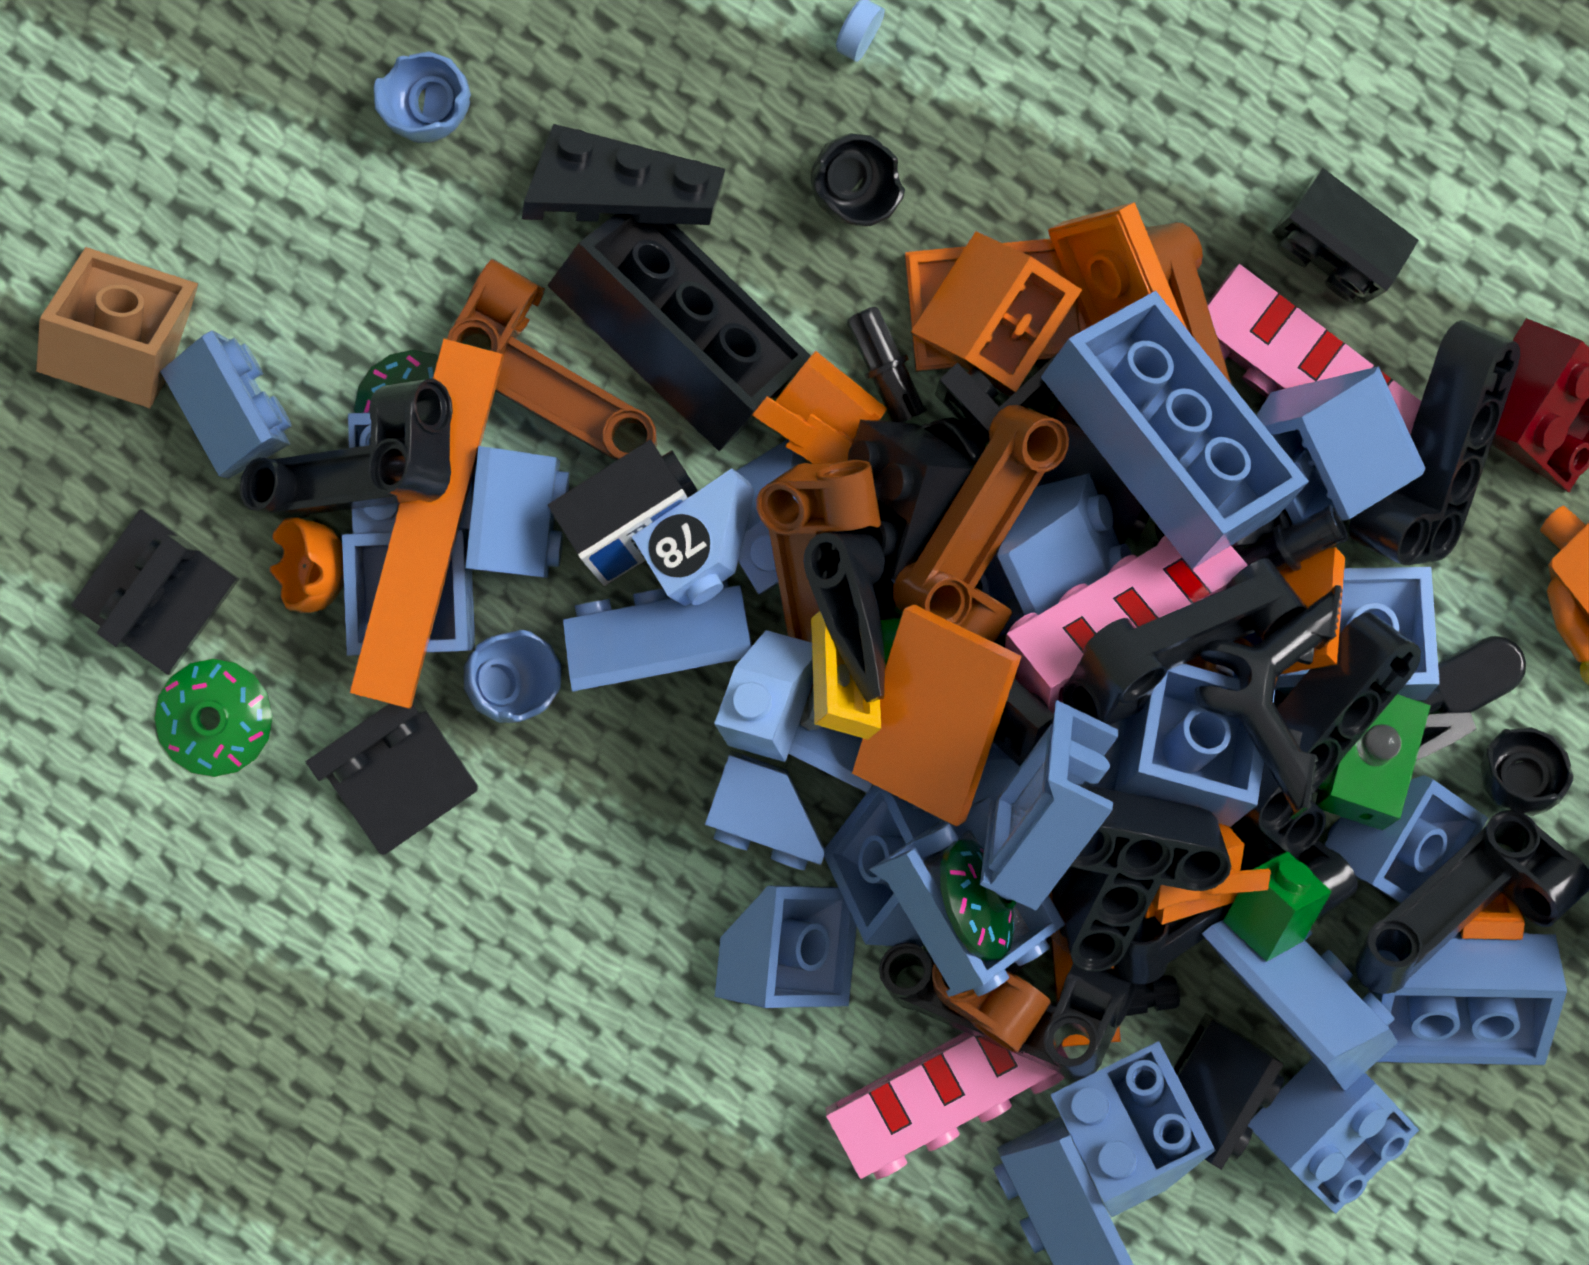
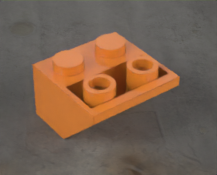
M975 231L910 333L956 363H959L965 369L970 371L975 367L996 389L1011 397L1019 389L1082 289L1033 257Z

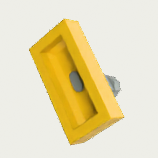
M819 611L811 618L813 688L805 704L800 725L808 731L825 727L868 740L881 729L880 700L866 702L837 650Z

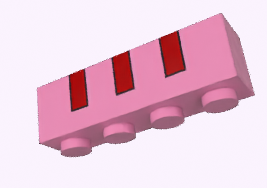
M1240 264L1229 273L1207 302L1224 361L1229 357L1243 367L1246 373L1242 379L1266 398L1273 391L1375 367ZM1382 372L1405 425L1411 434L1421 401Z
M1164 536L1156 547L1139 557L1129 555L1121 559L1111 568L1108 575L1088 586L1082 583L1071 588L1063 595L1058 604L1039 615L1037 613H1029L1016 621L1008 631L1005 643L1006 649L1022 656L1014 678L1029 692L1040 696L1054 714L1055 702L1058 700L1063 703L1062 692L1064 685L1069 681L1084 655L1085 645L1099 630L1121 618H1129L1135 627H1139L1226 589L1232 578L1248 565L1234 548L1229 546L1196 568L1191 569L1168 538Z
M964 1032L826 1107V1117L860 1179L873 1173L878 1180L904 1167L907 1164L905 1155L923 1145H926L928 1151L936 1150L960 1135L957 1129L958 1126L977 1116L981 1123L992 1120L1012 1107L1009 1099L1028 1088L1031 1089L1033 1094H1038L1058 1084L1065 1077L1055 1070ZM1060 1044L1058 1054H1060L1064 1058H1068L1066 1052Z

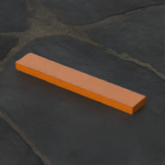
M443 338L433 379L440 381L446 387L452 399L453 413L450 422L449 460L451 465L450 483L445 493L438 500L432 502L417 500L399 504L350 690L352 694L405 708L412 707L477 462L478 446H481L500 375L504 355L501 353Z

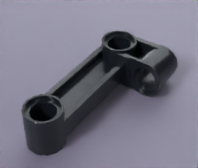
M423 379L380 387L373 394L369 407L371 445L278 459L260 457L254 459L246 466L241 476L240 495L244 505L254 511L303 519L310 514L417 500L425 502L438 500L445 493L451 477L449 461L450 422L453 407L448 390L436 379Z
M1269 559L1257 560L1233 577L1226 589L1139 627H1135L1129 618H1121L1099 630L1085 645L1084 655L1071 678L1064 685L1062 692L1063 703L1103 723L1112 725L1139 713L1144 708L1154 688L1165 677L1167 670L1199 657L1203 647L1208 642L1214 640L1233 642L1254 632L1263 640L1307 607Z
M1512 810L1500 811L1493 815L1488 824L1385 919L1378 921L1372 926L1356 960L1355 968L1358 978L1364 986L1373 992L1382 994L1397 992L1405 986L1414 973L1501 893L1510 899L1530 921L1542 927H1550L1589 891V869L1579 857L1565 850L1526 814H1519ZM1498 843L1511 847L1515 852L1504 850ZM1378 951L1391 952L1399 961H1389L1382 957Z
M1251 823L1248 833L1240 838L1244 843L1240 871L1253 870L1286 853V851ZM1319 840L1304 852L1292 855L1298 861L1305 864L1312 871L1313 875L1332 891L1315 921L1356 893L1358 889L1357 879L1349 863L1339 853L1329 849ZM1233 903L1162 925L1155 916L1147 919L1144 916L1125 955L1118 964L1114 965V970L1119 977L1130 983L1148 984L1158 980L1165 973L1169 962L1203 940L1205 937L1202 933L1211 925L1225 919Z
M911 943L897 944L887 950L881 959L879 973L881 981L895 1003L903 1008L915 1010L1006 1049L978 1030L969 1020L946 1006L937 997L932 978V968L935 962L928 952L918 945ZM1073 963L1064 982L1057 1006L1051 1004L1048 1006L1019 1052L1015 1054L1055 1070L1068 1079L1080 1080L1095 1073L1101 1066L1113 1036L1130 1008L1137 984L1122 979L1112 968L1099 972H1090L1078 968ZM916 965L924 968L923 978L917 985L910 988H902L896 985L898 974L907 966ZM943 977V983H944V985H945L948 989H950L949 986H948V984L946 983L944 977ZM1070 1035H1083L1090 1040L1088 1049L1078 1058L1069 1059L1058 1054L1061 1042Z

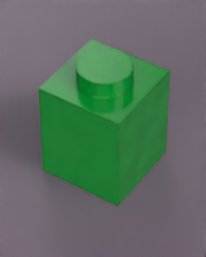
M1289 852L1253 869H1269L1271 871L1268 890L1238 893L1223 920L1266 962L1304 941L1332 892L1313 875L1312 871L1305 864L1298 861Z

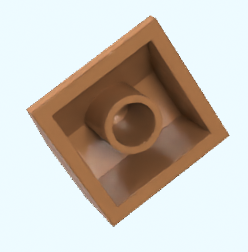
M85 247L40 317L36 372L151 408L166 382L160 371L175 359L198 283Z

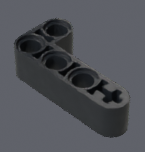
M1465 320L1457 321L1448 329L1439 346L1410 434L1426 469L1420 477L1352 517L1349 525V536L1352 541L1402 565L1439 561L1452 552L1461 536L1519 365L1520 347L1517 342Z
M1371 612L1355 617L1339 634L1337 664L1310 669L1277 708L1289 729L1302 732L1300 743L1302 751L1316 754L1318 761L1315 762L1317 769L1314 771L1316 776L1313 777L1315 784L1312 785L1314 792L1410 680L1420 662L1421 651L1418 645ZM1264 762L1258 804L1244 817L1282 849L1292 855L1300 854L1309 849L1318 840L1326 824V815L1323 810L1311 800L1309 802L1312 807L1297 818H1290L1291 806Z

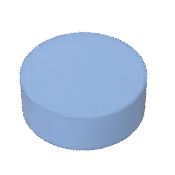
M859 0L848 14L836 41L837 52L858 62L864 56L881 26L885 9L869 0Z

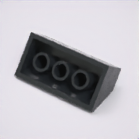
M615 214L577 244L547 285L719 452L755 418L752 414L767 396L773 400L811 357L793 337L675 224L638 223L632 218L631 214Z

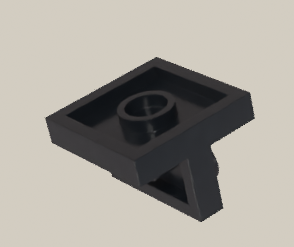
M140 509L71 606L99 625L100 628L97 634L113 646L129 647L165 674L171 675L240 578L146 510Z

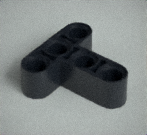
M1076 784L1113 802L1112 812L1071 864L1072 867L1078 868L1079 871L1060 910V916L1065 923L1063 927L1073 963L1078 968L1090 972H1099L1110 969L1119 963L1125 955L1160 885L1191 891H1205L1213 889L1225 881L1230 874L1232 866L1217 818L1210 811L1200 807L1121 791Z

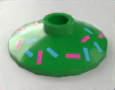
M208 659L190 663L170 677L158 696L154 720L159 742L174 762L191 773L217 777L238 772L257 759L269 740L273 714L268 693L254 674L234 662ZM207 707L215 708L220 715L219 725L213 730L205 728L200 721V715Z

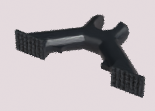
M1335 585L1328 593L1254 647L1227 640H1214L1208 642L1203 647L1200 655L1207 662L1231 669L1240 681V690L1233 691L1215 686H1199L1194 691L1195 700L1201 708L1209 712L1240 720L1290 804V818L1293 819L1312 807L1309 801L1313 799L1311 793L1314 792L1312 785L1315 784L1313 777L1316 776L1314 771L1317 769L1315 762L1318 761L1316 754L1302 751L1300 748L1302 732L1289 729L1273 702L1275 681L1278 675L1296 662L1310 665L1313 662L1314 649H1322L1337 636L1335 630L1338 629L1336 623L1339 622L1337 615L1340 614L1338 608L1341 607L1339 601L1342 600L1340 594L1343 592L1340 585Z

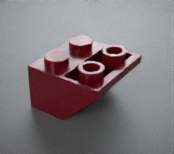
M1526 318L1512 340L1517 342L1520 347V360L1492 445L1564 491L1570 492L1579 476L1589 468V347L1578 338Z

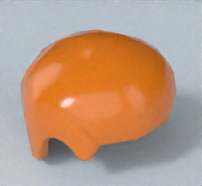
M285 518L274 530L272 536L273 541L283 548V558L277 564L270 566L271 574L282 586L281 600L289 611L312 613L323 610L335 600L344 583L342 542L334 530L325 525L301 518Z

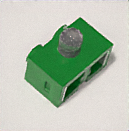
M1397 694L1318 787L1319 791L1315 804L1323 811L1382 831L1398 821L1402 815L1431 705Z

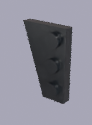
M553 124L523 203L522 219L543 220L544 211L575 212L576 221L598 222L600 213L631 214L632 218L638 223L710 225L721 192L726 169Z

